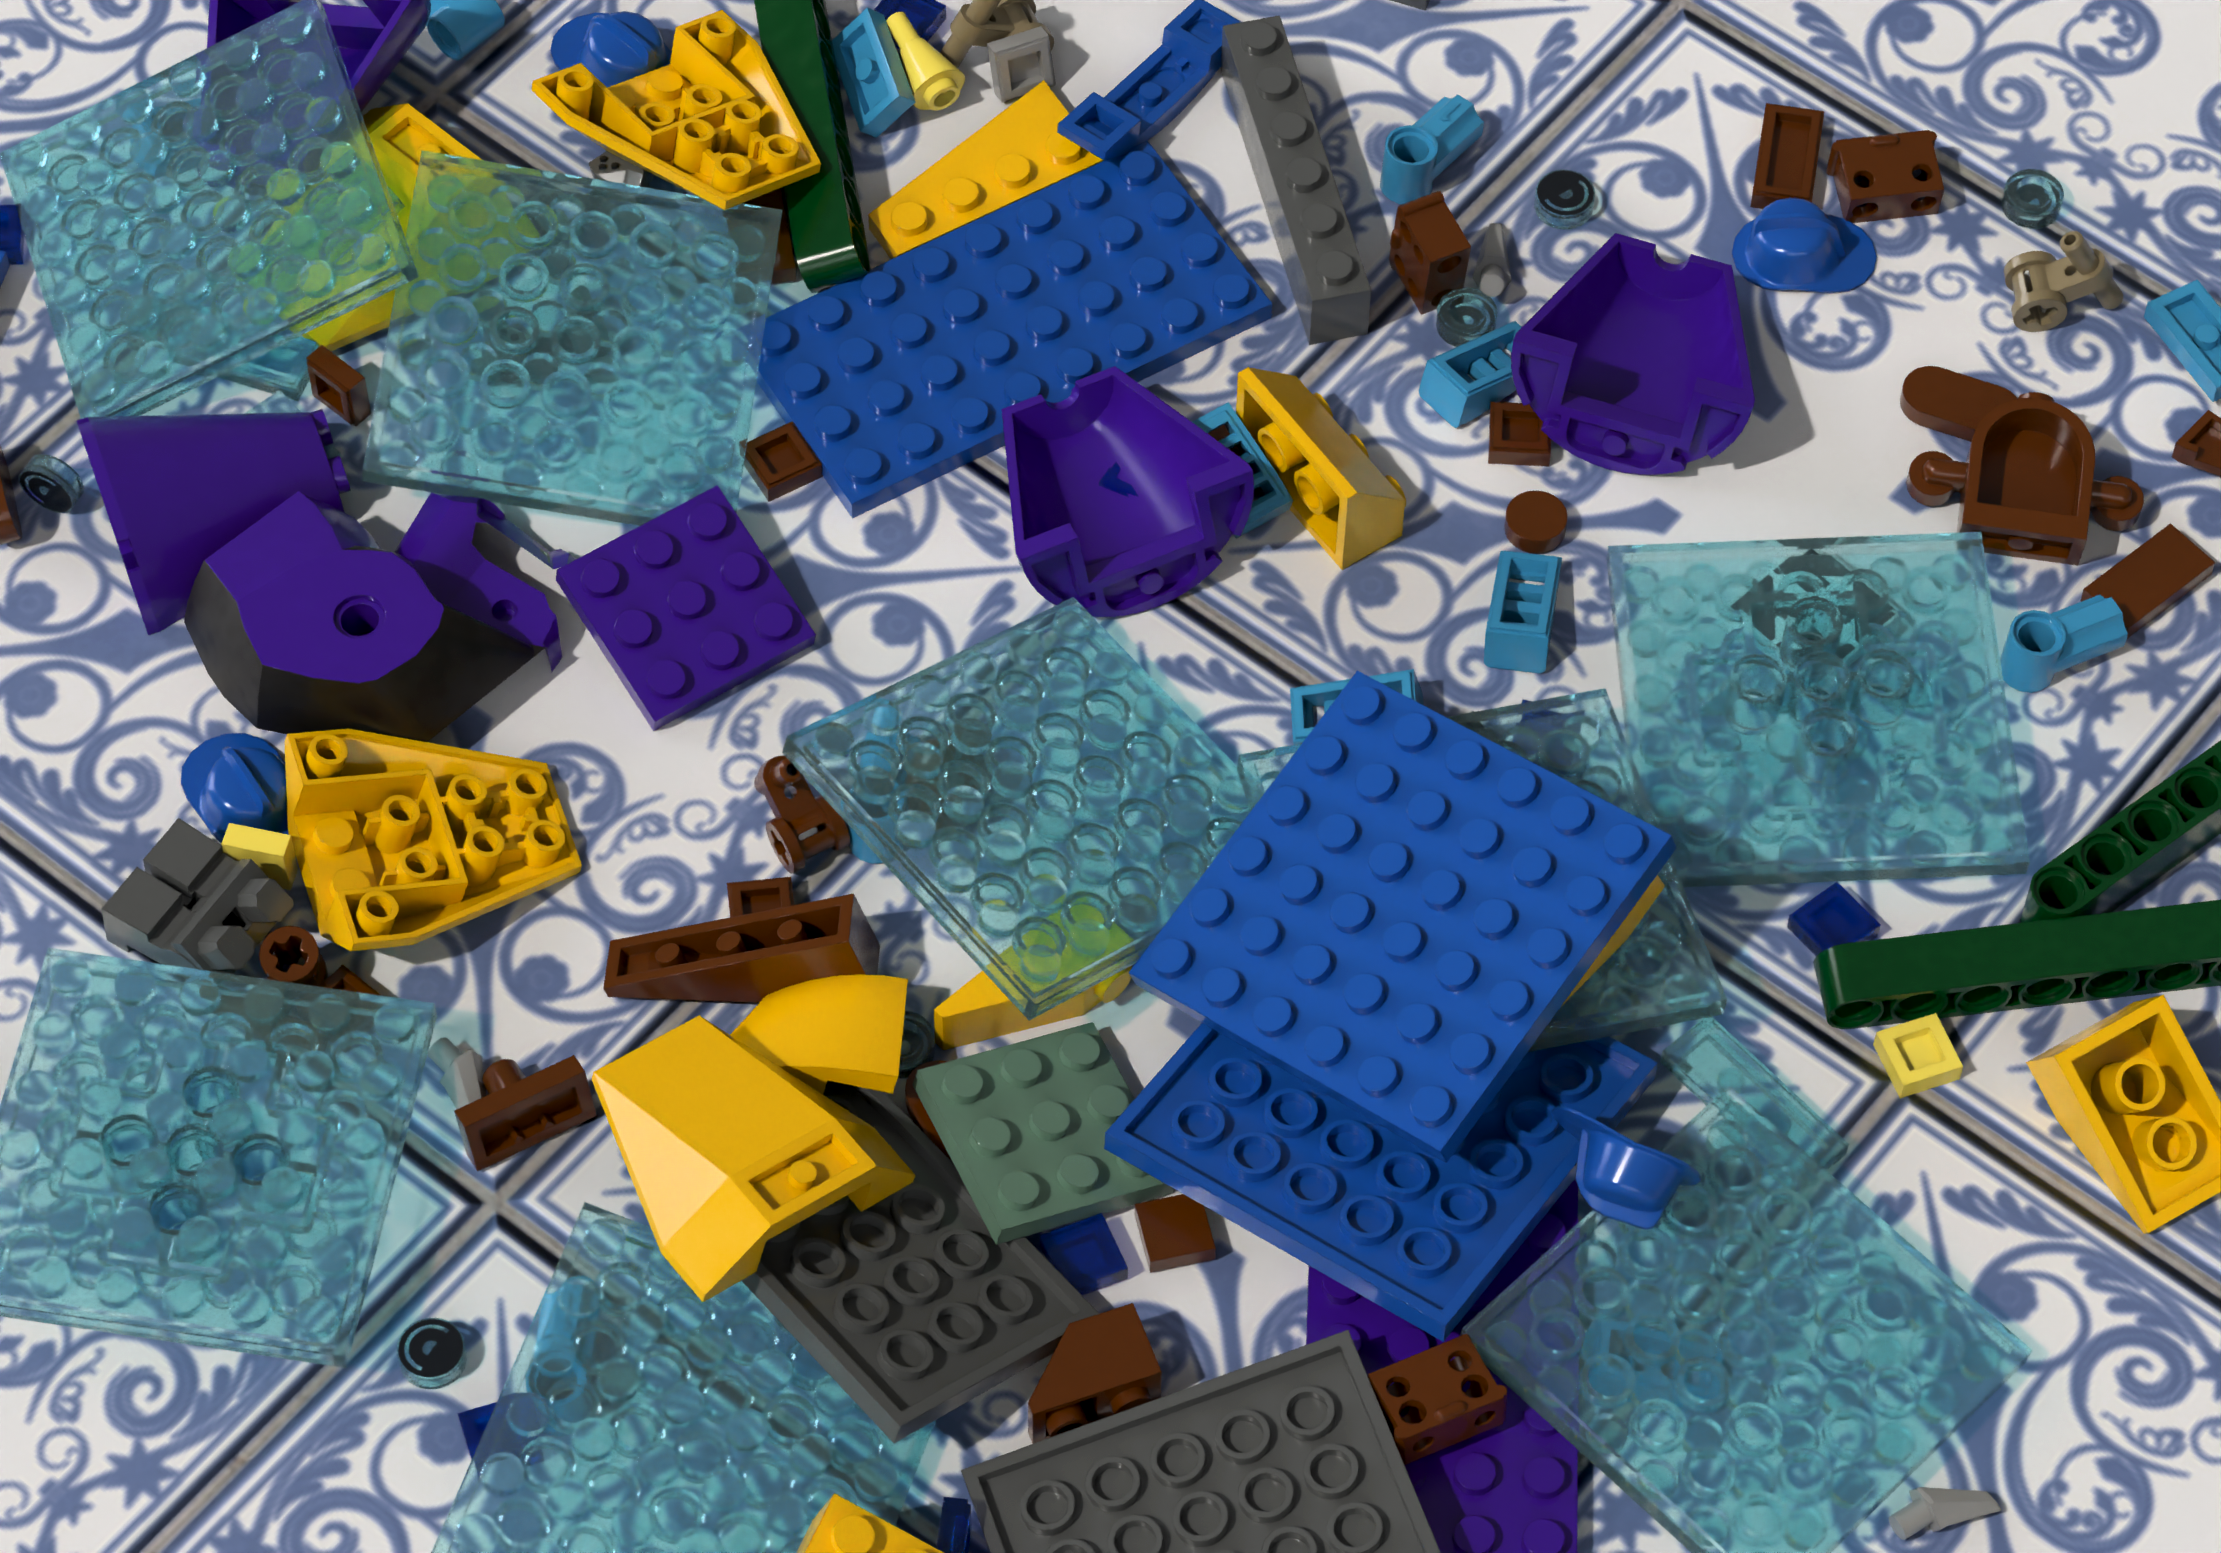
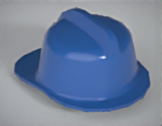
M626 11L610 14L592 13L578 16L558 30L553 36L550 49L554 64L560 70L582 63L607 88L670 64L672 53L663 42L660 31L649 19L638 13Z
M1791 197L1776 200L1764 207L1754 220L1743 226L1735 237L1732 249L1735 267L1748 282L1763 289L1781 291L1848 292L1863 285L1874 272L1877 258L1873 242L1862 228L1850 221H1845L1844 218L1825 214L1812 202Z
M246 733L223 734L204 741L189 754L182 766L181 786L188 802L200 816L211 834L220 843H222L229 823L289 835L285 762L278 752L266 741Z
M1556 1106L1552 1110L1555 1120L1565 1130L1580 1140L1576 1182L1581 1196L1594 1211L1607 1218L1644 1230L1653 1229L1658 1224L1680 1185H1697L1702 1179L1699 1172L1689 1164L1667 1153L1636 1143L1581 1112L1562 1106Z

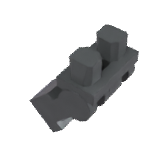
M178 818L143 859L145 871L136 867L101 908L106 938L110 943L128 953L132 948L162 964L173 976L186 984L199 987L205 982L211 989H222L234 973L245 966L254 955V949L277 922L283 920L294 906L293 899L277 881L268 878L252 859H241L240 861L232 859L223 853L220 844Z

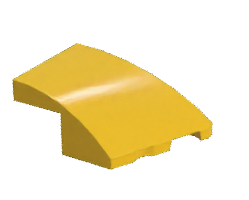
M855 974L830 976L794 984L766 995L730 1035L821 1094L824 1093L827 1081L893 1094L899 1076L908 979L885 975Z

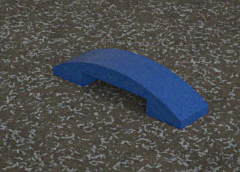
M1194 0L1164 28L1162 45L1104 98L1095 92L1090 94L1058 123L1057 133L1104 161L1127 154L1134 146L1151 139L1159 133L1201 92L1221 67L1223 26L1240 23L1241 21L1205 0Z

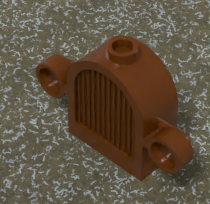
M2039 392L2021 394L2018 399L2002 403L1988 412L1975 429L1966 462L1953 461L1948 455L1938 451L1924 452L1912 461L1906 480L1907 490L1911 497L1926 506L1944 504L1955 492L1960 493L1955 549L2077 566L2087 541L2090 511L2094 520L2101 527L2111 531H2123L2129 529L2137 522L2144 504L2141 488L2127 477L2113 476L2103 481L2093 480L2095 447L2087 427L2072 411L2056 403L2051 396Z

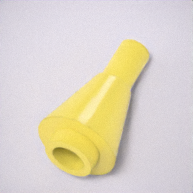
M904 12L892 14L886 22L891 36L900 49L903 68L916 101L913 105L920 110L931 109L934 111L949 107L958 99L960 90L965 83V75L924 38H920Z

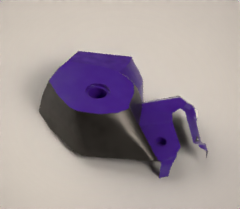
M468 489L431 492L395 552L382 550L373 536L354 517L298 491L204 560L188 599L184 623L207 673L224 698L257 729L291 734L349 728L427 742L543 649H545L552 672L562 659L557 617L549 608L545 594L489 562L472 544L476 522L490 524L552 569L561 568L576 560V558L562 549L549 552L507 520L500 504L491 495Z

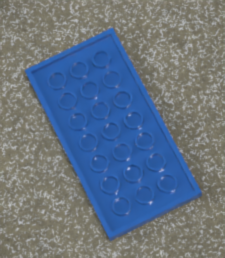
M1147 140L1134 146L1123 156L1102 161L870 269V273L863 277L837 284L732 333L734 350L786 424L789 422L794 423L822 464L824 479L853 519L1005 446L1001 409L1040 394L1048 402H1061L1071 395L1075 381L1114 366L1136 382H1139L1271 319L1272 302Z

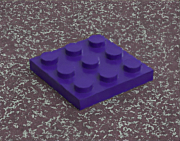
M718 485L556 571L557 583L653 731L814 645L815 632Z

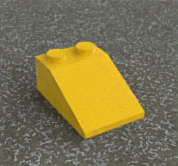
M2164 995L2135 1001L2026 1062L2056 1120L2144 1234L2152 1232L2221 1192V1101Z

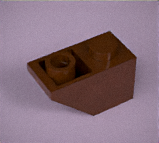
M1133 1303L1069 1323L1028 1401V1434L1032 1444L1161 1398L1162 1371Z

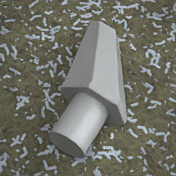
M1490 223L1486 231L1473 273V279L1480 293L1489 297L1501 296L1512 281L1502 224Z
M446 1037L437 1040L430 1047L428 1057L445 1073L440 1083L445 1087L456 1109L485 1097L486 1089L482 1082L483 1068L481 1057L471 1049L462 1053Z
M1918 1487L1909 1491L1912 1503L1889 1516V1523L1900 1539L1905 1540L1926 1526H1929L1935 1532L1952 1524L2002 1510L1987 1491Z

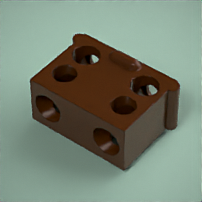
M1930 130L1836 140L1831 147L1826 173L1834 178L1845 221L1860 223L1938 214L1944 186L1934 150L1937 139L1936 133ZM1920 169L1921 174L1917 178H1914L1912 173L1915 170ZM1861 175L1863 181L1856 185L1854 179ZM1926 196L1923 200L1916 201V199ZM1867 203L1864 207H1857L1858 205Z
M1437 191L1398 206L1395 226L1390 239L1389 262L1391 268L1400 277L1420 314H1425L1461 300L1471 245L1447 207L1442 192Z
M1467 1333L1368 1374V1379L1404 1465L1502 1425L1506 1420L1507 1388L1504 1385L1496 1384ZM1466 1382H1469V1383H1470L1469 1389H1467L1465 1392H1463V1391H1462L1463 1385H1464ZM1408 1407L1407 1415L1400 1417L1401 1411Z

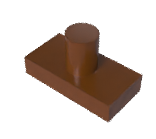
M574 1055L528 1077L524 1075L514 1060L502 1059L496 1061L486 1069L482 1078L483 1085L489 1095L454 1111L466 1154L477 1172L597 1116L585 1070Z

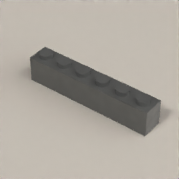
M1280 15L1224 25L1222 28L1221 73L1309 345L1368 334L1371 288Z

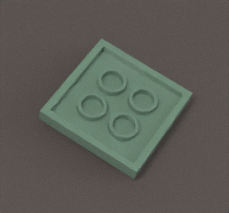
M1093 1022L917 1070L913 1087L996 1245L1166 1196L1174 1191V1188L1104 1149L1105 1132L1135 1098Z

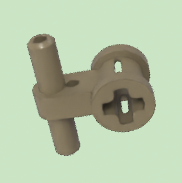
M973 0L971 4L963 5L950 25L952 34L940 53L958 68L972 46L987 47L989 42L1040 26L1049 35L1051 50L1054 46V38L1049 28L1045 24L1039 23L1035 17L1036 4L1034 0Z
M2069 231L2062 236L2060 247L2067 257L2056 260L2050 253L2030 251L2013 257L2005 265L2003 271L2005 283L2010 290L2014 291L2015 302L2011 308L2013 322L2019 329L2028 332H2041L2052 329L2066 318L2068 313L2066 303L2092 293L2105 309H2114L2122 303L2123 293L2112 278V266L2101 251L2089 246L2080 232ZM2025 271H2029L2030 276L2024 274ZM2041 307L2046 309L2045 313L2042 312Z

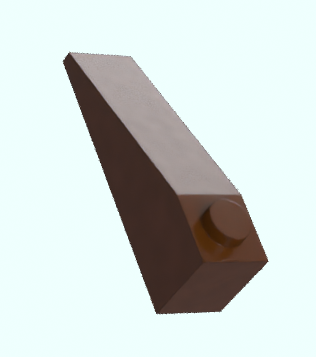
M853 893L611 940L603 989L608 997L760 1003L770 993L813 979L839 975H877L880 944Z

